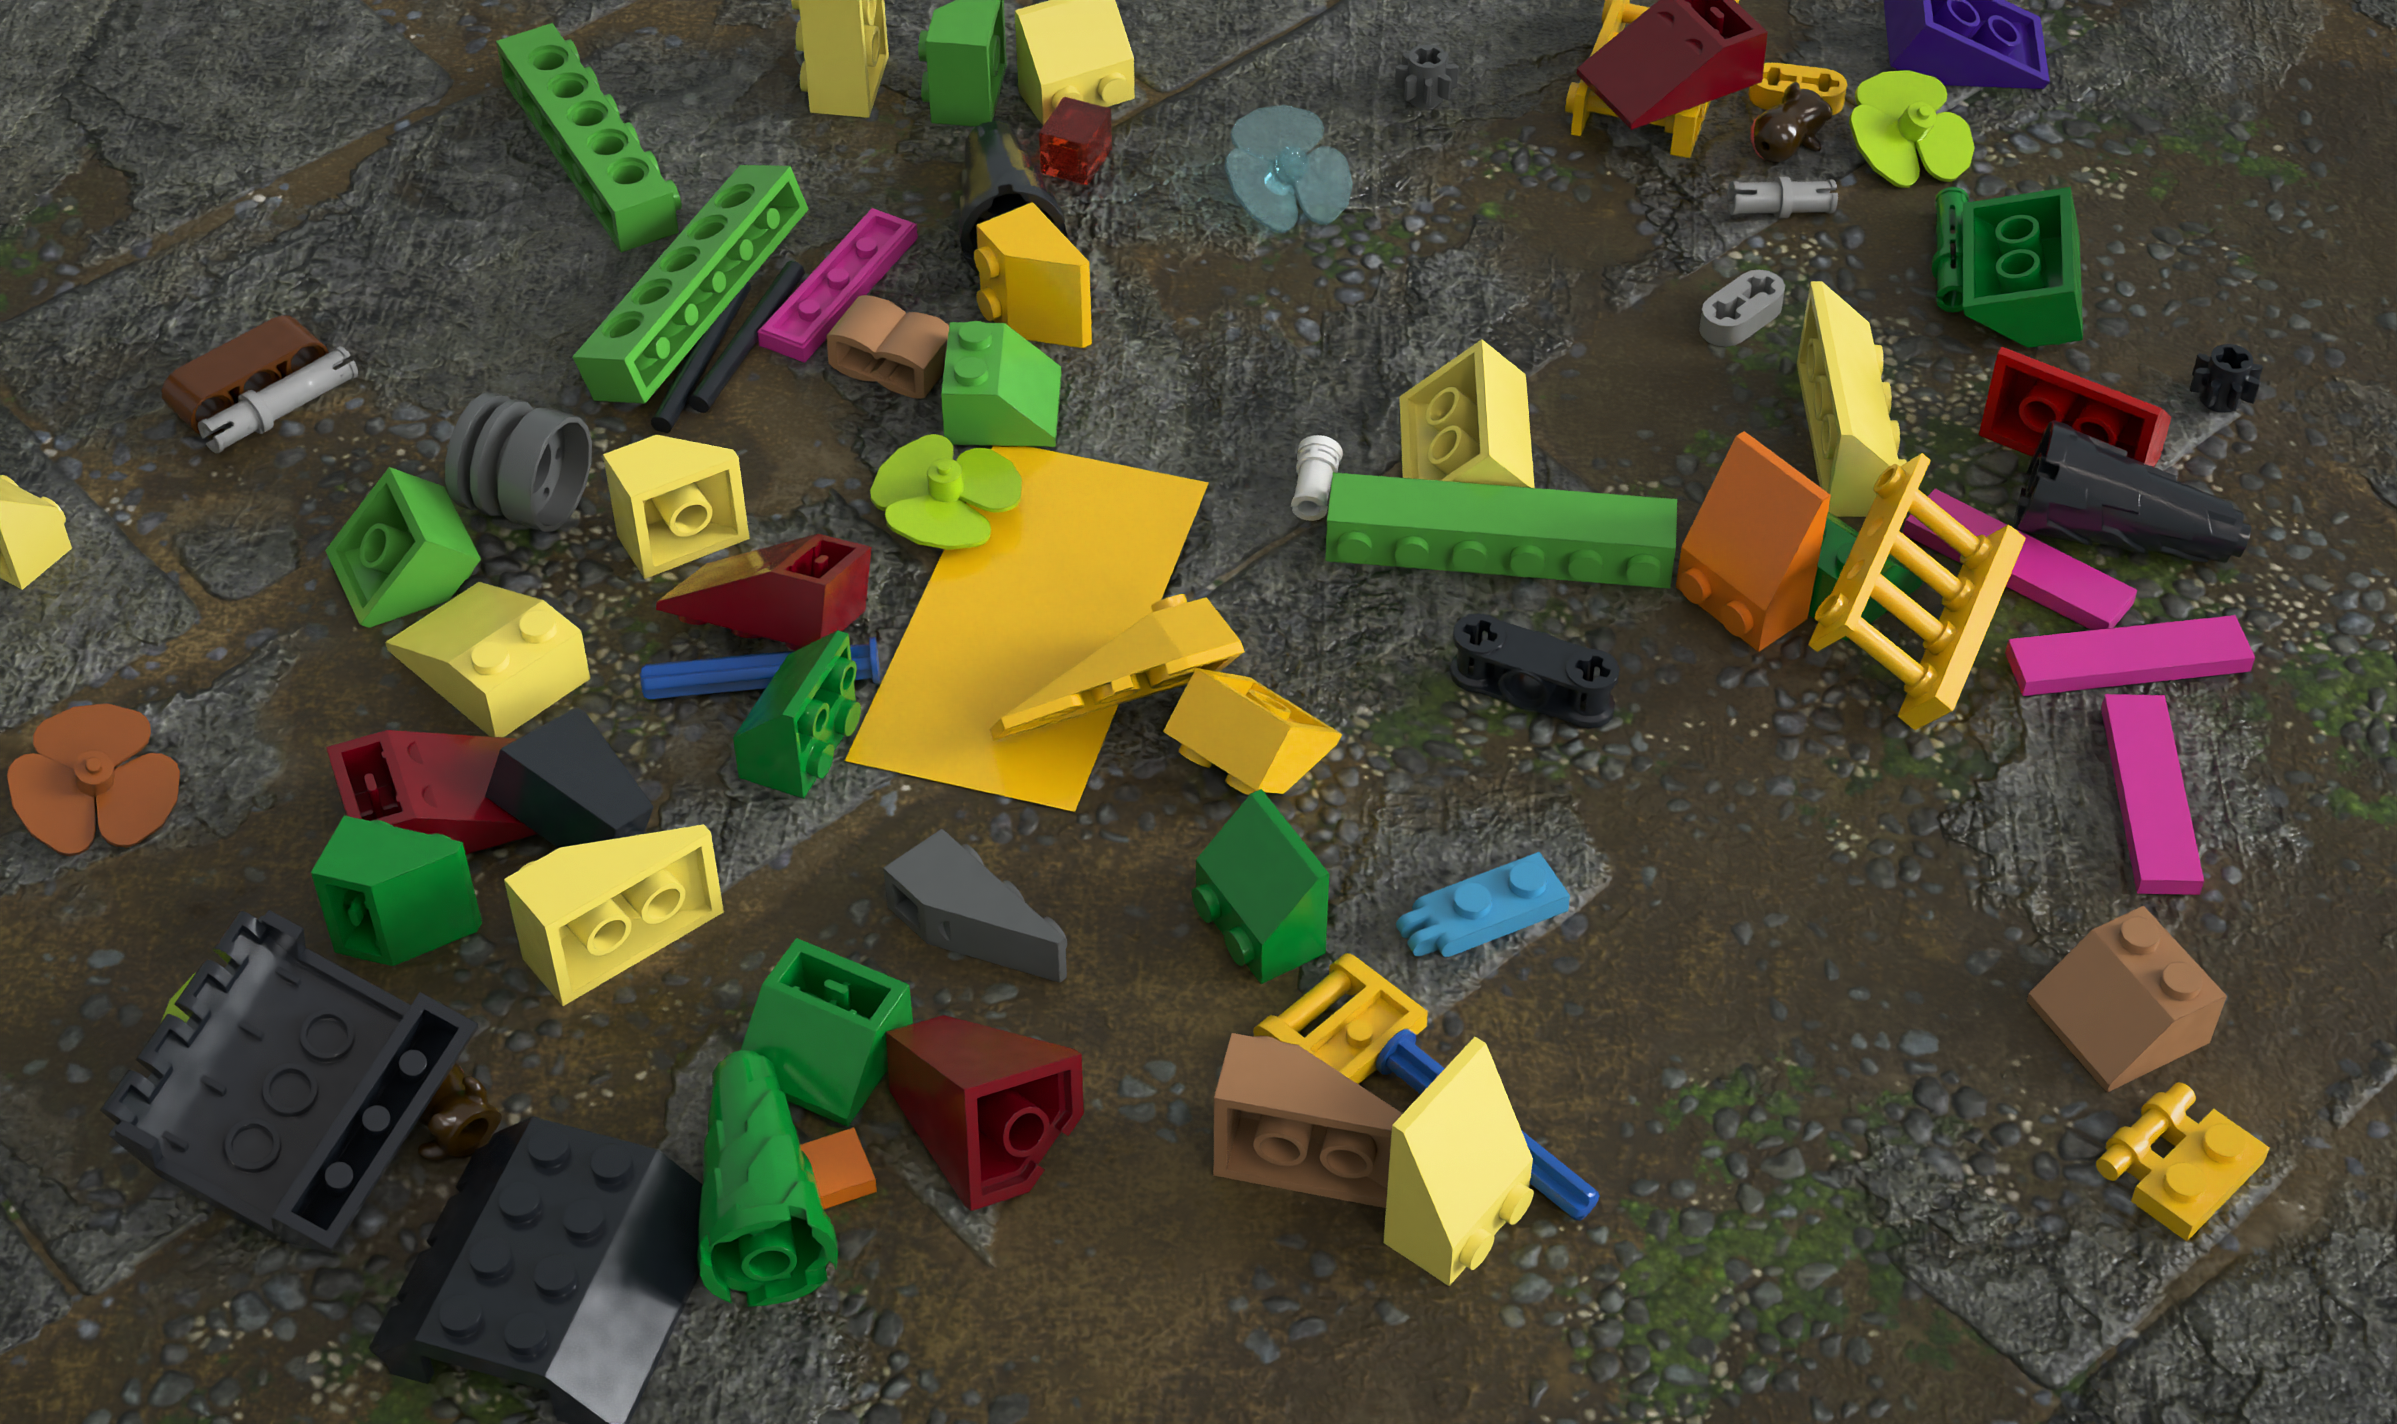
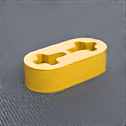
M1764 63L1762 82L1749 87V100L1755 106L1768 110L1780 104L1785 89L1790 84L1798 82L1800 89H1809L1816 92L1831 106L1832 115H1835L1844 106L1847 81L1842 74L1826 68L1784 63Z

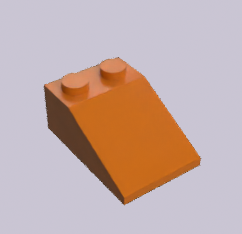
M1743 431L1735 437L1681 546L1675 587L1690 602L1698 604L1721 622L1732 635L1740 637L1756 651L1760 652L1808 619L1831 495Z

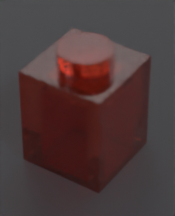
M1063 97L1039 132L1041 173L1088 185L1112 150L1111 108Z

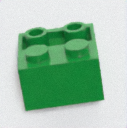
M837 630L788 654L733 737L740 779L804 799L816 779H822L827 775L833 762L834 751L844 736L853 734L861 714V705L856 701L854 680L857 666L856 662L851 660L849 633Z
M344 815L311 871L334 952L395 966L476 933L482 924L463 842L452 840L442 834H425L394 827L380 820L367 821Z
M796 938L761 986L741 1050H751L760 1056L764 1055L773 1063L780 1090L785 1093L787 1101L848 1127L888 1070L886 1032L913 1024L910 986L905 982Z

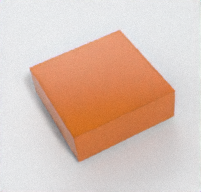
M854 1127L800 1145L801 1150L806 1154L812 1165L823 1209L877 1192L875 1176Z

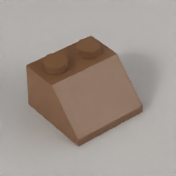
M2141 906L2092 929L2029 992L2027 1002L2108 1093L2209 1044L2227 995L2146 907Z

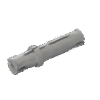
M338 346L330 353L257 393L253 390H248L238 396V403L208 419L201 420L198 423L200 435L204 439L216 431L224 429L223 432L214 436L213 440L206 443L212 452L220 453L224 448L254 431L263 434L273 428L274 420L344 382L355 379L358 376L355 361L353 360L334 370L333 368L341 364L342 360L351 356L345 348Z

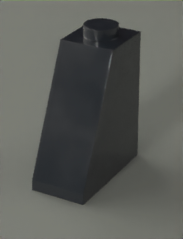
M578 707L571 709L501 748L485 795L486 798L557 848L647 834L645 830L654 808L587 713Z

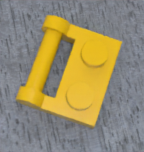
M1345 953L1329 966V975L1278 1017L1274 1015L1267 1016L1254 1027L1253 1033L1254 1037L1268 1036L1280 1042L1299 1045L1359 1085L1376 1070V1061L1380 1052L1395 1034L1403 1029H1410L1418 1035L1427 1027L1428 1011L1359 958L1350 953ZM1345 994H1356L1305 1038L1299 1034L1301 1030Z

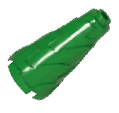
M739 1050L727 1055L712 1072V1100L708 1114V1134L704 1140L703 1186L699 1211L697 1260L703 1285L713 1295L732 1303L730 1289L746 1292L748 1307L790 1302L808 1295L828 1281L826 1271L828 1262L833 1263L835 1269L837 1267L838 1245L834 1227L822 1206L812 1165L806 1154L801 1150L786 1095L780 1090L773 1063L764 1055L760 1056L754 1051Z

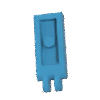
M1537 852L1421 896L1414 902L1412 906L1413 911L1402 915L1397 920L1396 928L1403 938H1409L1407 944L1415 956H1424L1439 950L1444 957H1450L1567 912L1570 894L1542 854Z

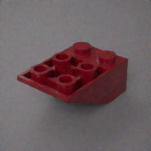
M1658 0L1577 67L1576 74L1632 130L1761 83L1763 80L1768 31L1735 0Z
M814 534L706 563L656 602V610L677 615L680 621L687 624L702 625L710 623L730 628L734 635L743 638L765 637L785 642L789 649L797 651L837 630L843 631L865 612L872 547L822 534Z
M385 730L326 747L346 816L367 821L380 820L394 827L425 834H442L452 840L463 842L466 855L538 834L485 797L500 749L517 740V738Z

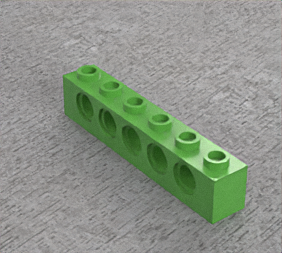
M553 23L497 40L496 44L503 82L619 251L622 253L679 233L676 211L682 208V204L674 182L671 179L667 181L663 179L655 156L650 150L643 151L633 125L630 122L623 123L613 97L610 94L603 95L593 69L590 66L584 68L581 64L573 41L571 39L564 40Z
M740 165L573 355V360L594 401L645 404L809 209L791 166Z

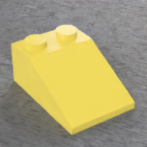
M482 582L474 584L385 642L387 650L490 737L507 736L590 680L582 632L578 627L542 599Z
M704 824L560 847L537 861L527 863L519 871L504 879L522 959L562 1006L572 1002L724 913L712 836Z
M1474 1037L1397 1119L1392 1125L1383 1243L1448 1286L1454 1282L1466 1267L1474 1270L1484 1261L1493 1245L1494 1235L1506 1222L1511 1225L1517 1223L1527 1211L1534 1195V1191L1529 1188L1533 1162L1532 1155L1487 1044L1477 1037Z

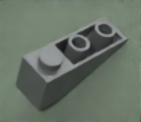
M940 829L883 868L887 907L927 944L1059 983L1067 978V939L1060 926L1050 917L1045 916L1042 918L1025 903L1022 894L1014 884L1008 880L1000 881L984 866L982 859L971 846L967 844L960 845L943 829Z

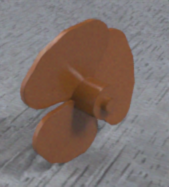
M105 703L75 706L44 720L36 728L33 735V745L37 754H23L16 758L9 766L7 781L13 810L30 835L58 854L74 856L87 851L94 842L96 835L95 806H97L98 829L101 837L107 843L116 847L128 848L135 846L163 827L178 802L180 770L177 763L171 757L162 753L145 754L117 767L140 752L148 744L151 737V726L147 717L139 711Z

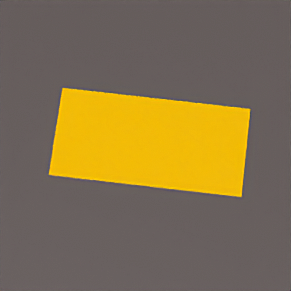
M992 446L991 450L1010 460L1022 478L1021 501L1011 510L995 513L966 503L989 521L991 526L990 539L978 547L943 550L845 761L1075 812L1118 705L994 741L990 728L1001 717L1153 612L1151 605L1160 601L1163 597L1209 482L1030 446Z

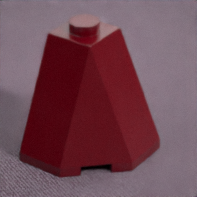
M946 1015L886 1032L890 1093L963 1205L970 1211H974L1029 1193L1045 1171L1038 1164L1061 1132L1069 1136L1084 1115L1082 1054L1073 1048Z

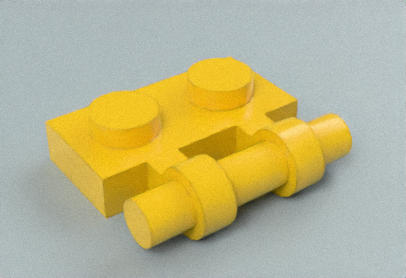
M2178 1082L2166 1093H2155L2142 1106V1116L2131 1127H2121L2106 1142L2107 1151L2096 1161V1168L2104 1178L2111 1181L2117 1180L2125 1171L2141 1181L2135 1187L2131 1202L2187 1242L2264 1163L2270 1147L2215 1109L2199 1124L2189 1118L2185 1111L2196 1101V1096L2188 1085ZM2160 1136L2175 1146L2164 1159L2152 1151L2150 1147Z

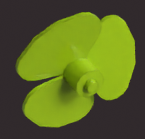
M1910 70L1882 72L1863 81L1855 91V100L1858 106L1854 108L1849 116V125L1856 147L1870 167L1896 187L1909 188L1916 183L1920 172L1916 148L1927 172L1940 181H1955L1970 167L1975 149L1970 127L1964 119L1954 113L1941 112L1936 114V111L1947 101L1948 94L1943 83L1935 77Z
M931 434L898 448L879 467L870 489V494L874 506L882 511H886V524L893 532L919 545L946 550L971 548L983 545L990 539L991 526L982 514L966 503L993 513L1011 510L1021 501L1022 478L1010 460L991 449L973 448L966 450L955 461L953 460V445L950 440L942 435Z

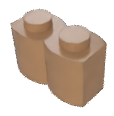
M869 295L858 296L827 334L828 364L851 378L862 381H877L890 391L911 398H925L944 373L949 325L940 318L919 312L906 313L893 302Z

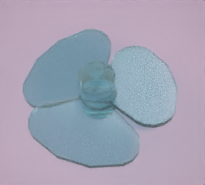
M1287 105L1258 108L1237 120L1231 129L1230 135L1232 143L1236 148L1229 152L1225 160V171L1234 196L1252 218L1277 233L1288 232L1294 227L1298 219L1293 188L1304 214L1313 222L1327 225L1332 223L1348 206L1353 186L1348 161L1337 149L1322 146L1307 155L1323 137L1324 127L1320 118L1311 111Z

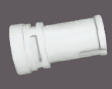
M1313 435L1306 437L1299 444L1298 461L1296 464L1298 480L1291 507H1293V513L1301 519L1308 521L1320 520L1327 513V502L1333 472L1338 473L1343 456L1341 446L1332 438Z

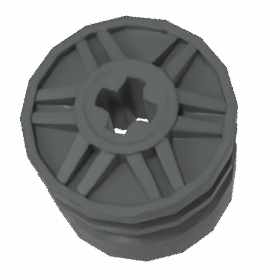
M484 392L468 404L460 415L450 437L445 459V483L449 497L458 506L466 509L480 510L483 514L490 516L504 515L510 522L543 532L555 531L570 518L578 506L587 484L592 459V440L589 428L580 417L550 408L534 409L526 401L511 400L508 396Z

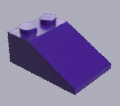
M1883 0L1890 66L1894 67L1897 71L1910 70L1932 76L1941 81L1943 85L2044 89L2050 83L2041 17L2005 0Z

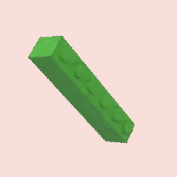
M1333 472L1327 517L1325 561L1670 589L1676 552L1677 499Z

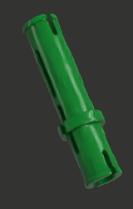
M1959 187L1944 188L1936 195L1937 252L1934 254L1931 262V270L1937 280L1938 287L1936 297H1938L1936 298L1937 305L1942 310L1953 313L1963 310V203L1969 201L1968 194ZM1950 230H1955V234H1951ZM1951 243H1955L1954 255L1950 254ZM1951 264H1955L1956 268L1952 269Z

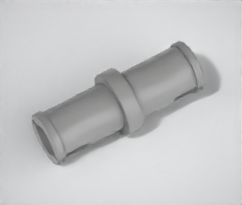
M1777 176L1773 182L1731 181L1727 190V202L1734 201V204L1728 205V211L1730 215L1773 213L1776 218H1788L1791 213L1826 212L1831 214L1836 210L1838 193H1830V190H1836L1837 184L1833 179L1826 181H1791L1788 176Z

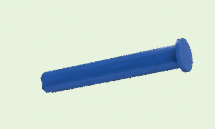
M869 637L868 644L850 645L851 660L855 661L857 666L855 680L873 679L874 684H880L876 637ZM795 651L646 664L642 666L640 673L642 693L645 698L651 700L766 689L788 654Z
M1403 1029L1395 1034L1384 1046L1377 1058L1376 1069L1383 1075L1394 1072L1419 1094H1422L1445 1068L1415 1045L1416 1034L1413 1031ZM1522 1131L1533 1158L1530 1184L1572 1218L1579 1221L1583 1220L1596 1206L1600 1197L1598 1191Z

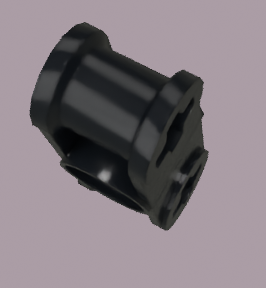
M1469 614L1455 624L1453 641L1458 652L1452 659L1450 675L1458 687L1466 691L1481 693L1509 702L1521 709L1534 710L1562 719L1581 728H1599L1613 718L1615 701L1611 694V689L1618 683L1620 668L1612 655L1602 650L1589 649L1558 639L1546 632L1532 631L1513 625L1487 614ZM1483 631H1486L1488 633L1487 640L1482 641ZM1474 665L1473 675H1470L1469 666ZM1595 667H1599V676L1594 678ZM1587 698L1585 711H1582L1581 701Z

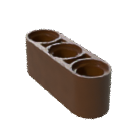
M281 315L177 368L164 381L161 390L162 399L194 432L200 434L198 423L201 420L208 419L238 403V396L248 390H253L257 393L329 352L326 346L295 318L289 315Z

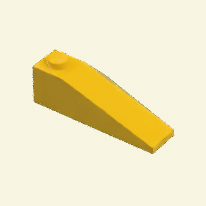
M1185 594L1162 599L1151 605L1152 613L1001 717L990 728L992 739L994 741L1187 685L1196 668L1220 672L1244 653L1241 640L1207 597L1187 602Z

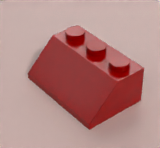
M2001 347L1995 361L1979 436L2033 457L2045 428L2053 419L2068 424L2074 430L2127 451V457L2154 467L2161 456L2171 416L2160 407Z

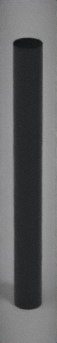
M788 261L690 397L689 403L694 410L706 413L758 341L757 331L788 299L804 276L805 271L801 264L796 261Z
M749 281L693 346L651 420V425L656 431L663 433L671 432L751 290Z

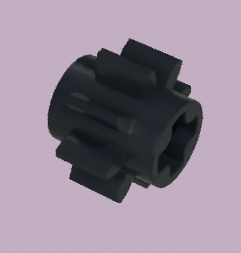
M2234 344L2219 345L2213 349L2211 356L2201 353L2197 355L2192 372L2193 379L2190 391L2200 393V401L2210 410L2221 413L2236 411L2242 400L2254 404L2261 384L2259 379L2263 366L2253 364L2251 353L2241 346Z

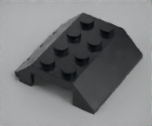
M270 910L259 919L247 912L239 911L213 948V951L228 963L226 967L223 968L218 963L208 959L203 962L174 1004L189 1017L187 1023L171 1014L165 1016L136 1058V1061L151 1072L150 1076L145 1078L133 1070H128L100 1111L116 1123L108 1135L157 1176L276 1241L332 1253L477 1031L478 1023L419 992L411 1005L307 949L304 929Z
M534 1116L502 1129L492 1135L487 1145L474 1151L456 1185L460 1193L449 1198L426 1240L431 1248L419 1253L396 1296L401 1304L389 1309L369 1349L387 1364L390 1374L429 1384L434 1375L430 1360L432 1358L549 1391L557 1421L567 1424H629L700 1275L697 1254L699 1246V1211L703 1184L655 1148Z

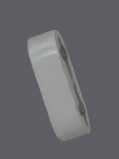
M1751 270L1733 280L1703 303L1699 327L1701 336L1709 343L1724 347L1735 346L1746 340L1781 313L1785 291L1783 279L1770 271Z

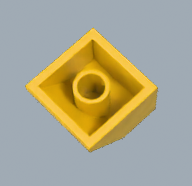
M1033 202L977 224L978 249L974 251V260L979 271L980 290L977 291L976 299L983 316L988 321L993 320L995 323H1006L1026 340L1078 348L1091 345L1090 264L1081 252Z
M1200 668L1195 669L1163 730L1164 733L1181 743L1178 750L1181 755L1207 768H1210L1212 763L1228 773L1225 782L1246 795H1250L1260 789L1264 792L1284 794L1338 744L1343 735L1250 677Z

